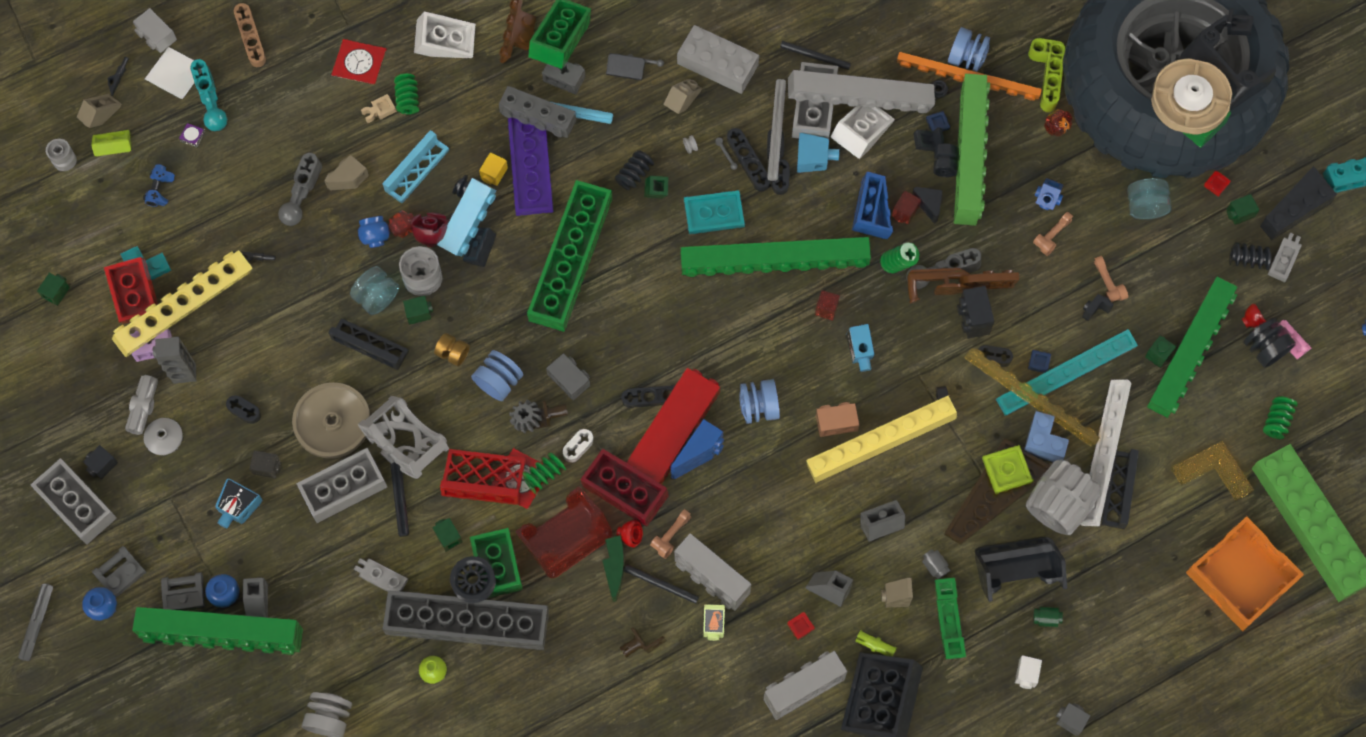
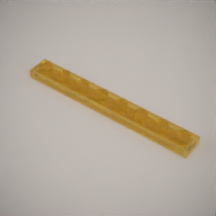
M971 348L964 357L966 360L1042 413L1055 416L1054 421L1083 442L1091 447L1098 442L1100 437L1096 435V431L1081 425L1080 420L1076 417L1065 414V410L1062 407L1048 402L1049 399L1043 394L1035 393L1029 384L1021 383L1013 373L1005 372L996 361H990L985 358V354L982 351Z

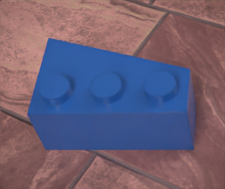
M867 172L863 177L852 230L888 240L893 232V228L890 222L891 214L888 208L885 176Z

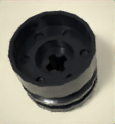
M1272 318L1257 326L1243 341L1246 346L1252 345L1249 349L1251 353L1259 349L1261 350L1256 359L1264 368L1277 362L1296 346V342L1288 333L1279 336L1284 328L1282 325L1276 327L1279 323L1276 318Z

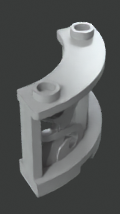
M391 396L387 402L366 420H362L358 426L371 444L375 442L382 449L380 453L391 464L394 462L399 464L402 472L418 479L422 475L421 471L442 451L449 450L446 444L447 440L442 434L432 431L419 421L408 409L404 399ZM394 406L399 416H395L392 411L391 421H389L385 413ZM382 416L384 422L374 424ZM394 429L413 432L415 448L410 446L395 448L393 446L395 443ZM388 431L391 435L389 440L384 437V435H388ZM403 452H408V456L404 455Z

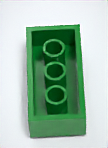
M556 0L530 40L528 57L563 69L590 24L591 8L568 0Z

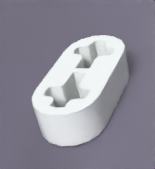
M587 429L578 431L564 446L563 456L566 461L576 462L593 444L591 431ZM588 435V442L583 441L579 444L581 436L586 437ZM577 447L575 450L576 455L568 456V450L573 451Z

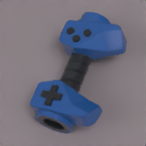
M155 165L149 172L150 178L153 179L151 190L143 195V200L149 206H165L168 200L158 192L160 182H173L175 175L166 171L165 166Z

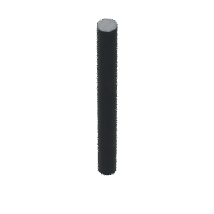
M782 41L780 48L847 70L851 66L849 62L786 41Z
M627 564L624 572L694 604L698 602V596Z

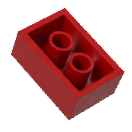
M138 257L104 267L120 323H129L134 316L145 314V310L152 304L158 305L144 258Z

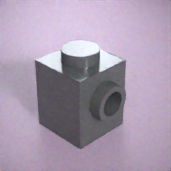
M1068 703L1066 707L1062 706L1056 717L1059 720L1056 724L1079 736L1091 715L1085 713L1084 709L1078 704Z

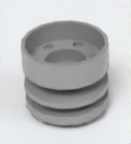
M422 246L412 247L405 251L400 258L399 268L406 289L417 296H426L437 291L441 286L443 278L435 252Z
M311 693L310 699L314 702H309L307 706L314 710L315 713H306L301 727L307 731L328 737H343L347 724L339 720V717H349L350 713L345 710H350L352 703L330 693Z

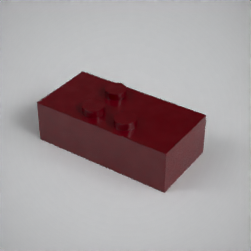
M603 448L580 479L585 489L631 518L638 520L646 527L669 497L666 487Z

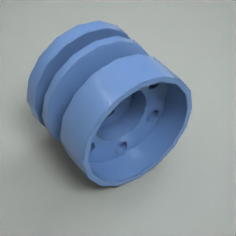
M961 27L947 63L959 67L964 60L967 61L965 69L969 70L972 63L975 64L973 71L978 72L987 57L990 37L986 36L983 43H980L982 34H978L975 40H971L972 31Z
M492 350L488 355L489 358L484 360L487 368L479 366L471 377L484 392L499 401H503L511 391L508 384L515 386L518 383L517 380L522 378L523 372L510 358L498 351Z
M774 379L760 381V390H756L754 382H750V391L747 390L746 383L740 384V407L746 424L752 423L751 414H754L756 422L760 420V413H764L767 421L779 419V403Z

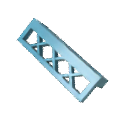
M430 130L383 182L385 192L400 203H403L447 154L449 148L437 140L436 134ZM435 145L442 149L439 154L431 155V150ZM422 160L430 161L429 166L426 168H419V163ZM409 174H418V178L415 181H407ZM406 186V191L402 196L394 192L398 187Z

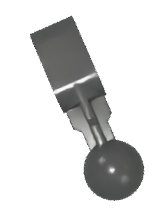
M306 153L301 158L294 175L295 183L291 190L292 197L290 202L283 204L279 209V219L287 226L297 225L301 221L303 216L302 209L300 208L301 202L307 197L309 191L314 188L321 172L322 163L313 153ZM304 178H308L307 182L301 183Z
M971 248L951 254L947 259L937 262L933 267L926 268L923 265H914L908 270L906 279L911 270L953 268L950 266L953 263L959 264L956 268L963 269L968 273L977 271L981 267V253L979 250ZM917 281V289L926 287L930 281Z

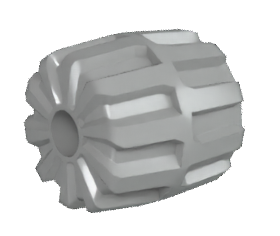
M1056 460L1037 482L1027 500L1026 507L1043 525L1060 534L1071 535L1091 511L1101 493L1100 485L1098 482L1091 480L1092 476L1089 473L1084 474L1077 465H1071L1065 460Z

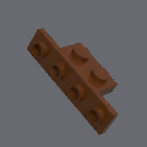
M511 0L509 7L511 10L506 19L508 25L503 34L504 43L499 52L501 63L510 59L513 45L526 51L529 50L536 16L521 10L523 0Z

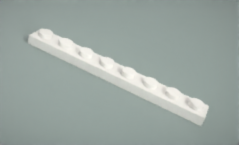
M1111 380L1090 470L1091 480L1098 482L1101 493L1087 517L1082 521V526H1100L1131 387L1129 380Z

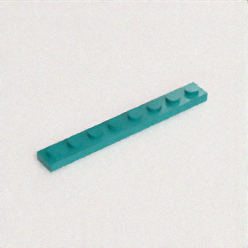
M1129 329L998 397L996 401L1006 416L1134 349L1138 345Z

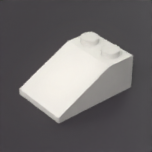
M424 11L417 19L414 53L430 57L472 58L475 24Z
M857 105L838 122L831 138L860 159L870 150L895 119L879 107L867 108L866 106Z

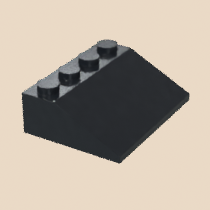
M860 652L841 730L865 737H907L923 667L912 659Z

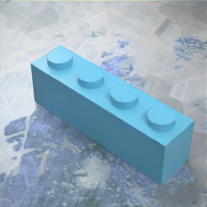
M472 178L447 225L444 238L437 245L457 256L462 257L463 254H466L471 238H474L478 232L477 227L480 221H483L487 215L486 210L489 204L491 205L495 200V192L497 190Z

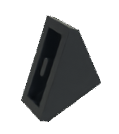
M915 187L911 197L934 224L937 223L942 190Z

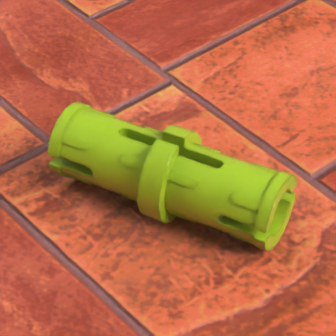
M861 630L855 641L870 648L872 652L875 653L876 651L884 656L893 657L897 647L881 641V638H875Z

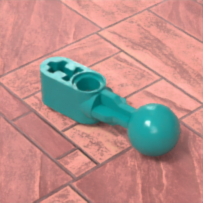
M201 59L194 60L191 63L190 69L201 102L207 109L204 115V124L211 131H220L227 125V115L217 107L216 101L218 98L211 71L205 61ZM209 84L207 89H202L203 85Z

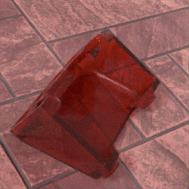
M580 486L571 491L566 497L568 507L536 529L533 524L529 523L515 531L518 538L549 578L558 577L606 543L605 539L612 536V530L603 512Z

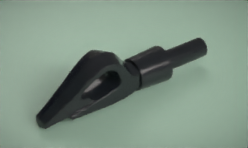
M124 57L115 75L108 77L111 96L114 95L121 77L126 71L125 66L129 60L128 57Z
M240 251L244 257H247L248 263L252 260L276 259V256L264 255V253Z

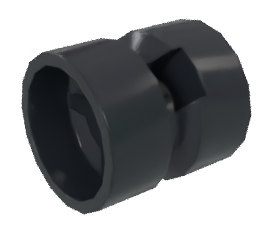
M939 144L935 147L933 169L935 175L946 178L957 175L959 154L957 146L953 144Z

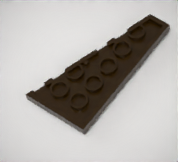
M1004 438L996 452L1017 445ZM1021 448L1033 482L997 494L994 492L985 468L944 535L960 545L1036 486L1050 465Z

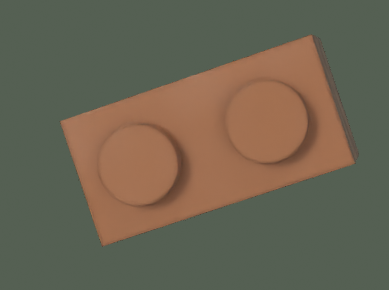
M844 402L834 407L825 405L816 411L820 437L856 432L859 429L855 403Z

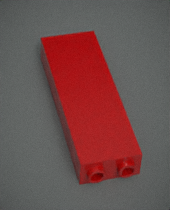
M687 368L626 462L661 485L670 473L671 465L701 424L721 392L718 382L711 378L709 380L704 378L703 374L696 369L691 370Z

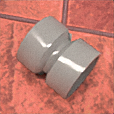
M59 138L47 144L46 154L57 170L68 171L75 166L77 157L67 141Z

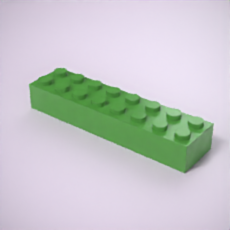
M965 73L961 88L954 224L976 226L978 219H981L982 212L984 211L985 201L982 200L985 193V183L983 181L986 175L984 162L987 157L985 143L987 144L988 139L986 127H988L989 116H987L989 99L987 97L990 91V82H987V75Z
M1291 444L1257 461L1252 470L1337 601L1341 602L1366 588V558Z

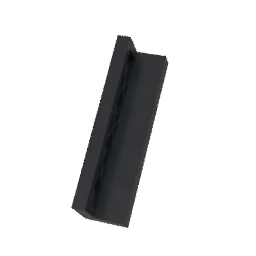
M342 318L337 327H331L328 332L331 340L396 370H399L409 352L407 348ZM345 325L351 328L352 334L341 331L342 327ZM364 334L368 337L369 341L365 342L356 338V336ZM384 343L386 349L382 350L372 344ZM399 350L402 354L400 357H397L389 352Z
M1131 449L1129 453L1116 451L1101 525L1124 530L1127 527L1139 450ZM1116 456L1127 458L1126 465L1121 469L1115 462ZM1119 473L1124 482L1117 487L1113 482V477ZM1114 492H1117L1121 497V502L1116 505L1110 500V495ZM1114 510L1118 515V522L1107 521V514Z

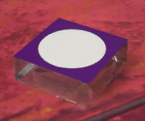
M187 123L179 139L181 142L197 147L205 131L202 128Z

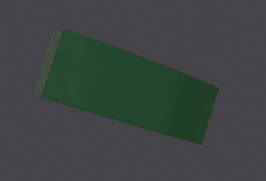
M621 535L605 539L609 558L602 560L613 602L617 601L624 574V552Z

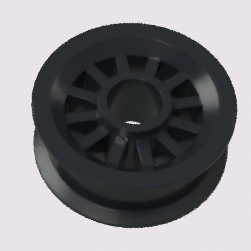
M470 556L461 559L454 565L450 574V583L459 599L467 603H479L486 600L492 594L496 578L491 565L486 560ZM471 576L478 577L477 582L473 584L468 583V579Z

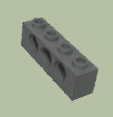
M179 337L155 339V346L152 348L153 357L157 359L158 364L162 366V370L166 372L167 377L171 379L173 384L197 381L196 363Z

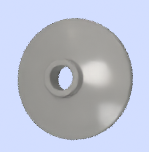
M160 418L151 422L144 432L146 447L156 455H168L178 449L183 439L180 425L169 418ZM165 432L163 437H159V433Z

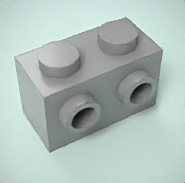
M150 8L133 21L136 27L134 29L140 38L144 37L147 40L146 43L152 50L156 49L161 53L177 40L174 32Z

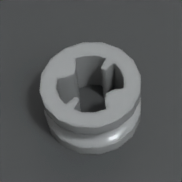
M692 135L689 136V139L683 138L684 146L689 154L692 153V150H698Z

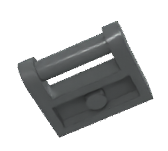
M122 546L119 548L118 553L98 569L95 568L92 573L105 588L111 590L115 597H118L142 577L146 571L128 550ZM124 557L128 560L107 578L104 577L103 574Z
M202 572L195 573L192 576L171 579L168 577L161 578L163 609L182 611L205 607ZM196 584V587L169 590L171 586Z

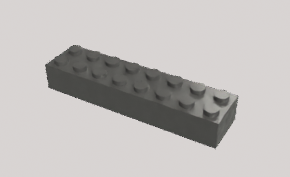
M388 590L383 631L386 635L544 650L549 609L546 605L494 600L467 603L458 597Z

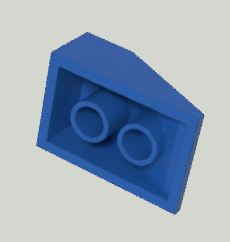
M703 419L671 465V478L675 480L711 460L715 454L719 455L724 447L723 431Z

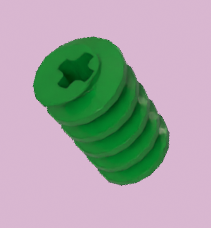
M400 74L394 79L396 110L406 115L419 112V107H417L419 105L417 100L419 98L417 94L418 88L416 87L418 83L414 80L415 75Z
M904 243L896 248L885 251L880 258L881 266L886 272L892 274L914 266L919 260V250L913 243Z
M1284 396L1274 398L1270 412L1267 415L1268 418L1265 421L1266 425L1263 427V432L1269 437L1284 439L1282 434H1288L1289 430L1285 427L1291 426L1289 422L1293 420L1291 414H1294L1296 411L1293 407H1297L1298 403Z
M551 452L547 454L548 459L545 457L541 458L542 464L539 462L535 463L536 469L534 467L529 468L530 474L526 471L523 472L524 481L534 494H536L535 487L543 489L541 482L548 485V477L552 480L555 479L554 472L561 475L560 468L566 471L560 459Z

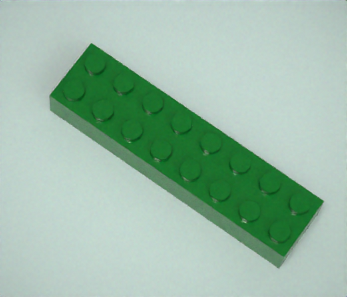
M578 180L575 181L527 312L529 322L565 332L612 202V190Z
M136 607L132 629L145 643L163 641V644L175 645V642H178L188 647L202 644V647L205 648L222 646L226 650H234V647H238L248 652H253L254 649H262L264 653H274L275 650L282 651V654L293 655L294 652L300 653L303 628L297 620Z

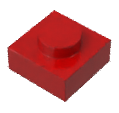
M1215 171L1205 182L1204 187L1219 197L1231 181L1218 171Z
M804 612L787 622L797 640L815 630V627Z

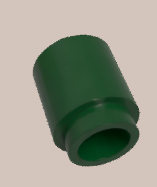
M1039 606V608H1034V624L1042 627L1057 628L1058 624H1062L1063 612H1059V607Z

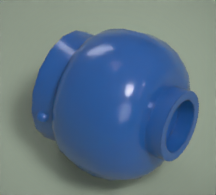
M383 216L366 218L359 221V239L363 244L369 245V248L383 246L384 241L388 240L390 229L388 224L384 222Z
M220 574L209 580L205 592L208 601L212 605L225 608L236 602L240 589L235 578L230 575Z
M105 587L92 588L83 597V611L93 620H106L116 612V597L111 590Z

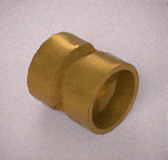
M444 333L435 347L434 354L442 359L448 358V362L459 367L465 361L470 345L461 340L456 341L455 337Z

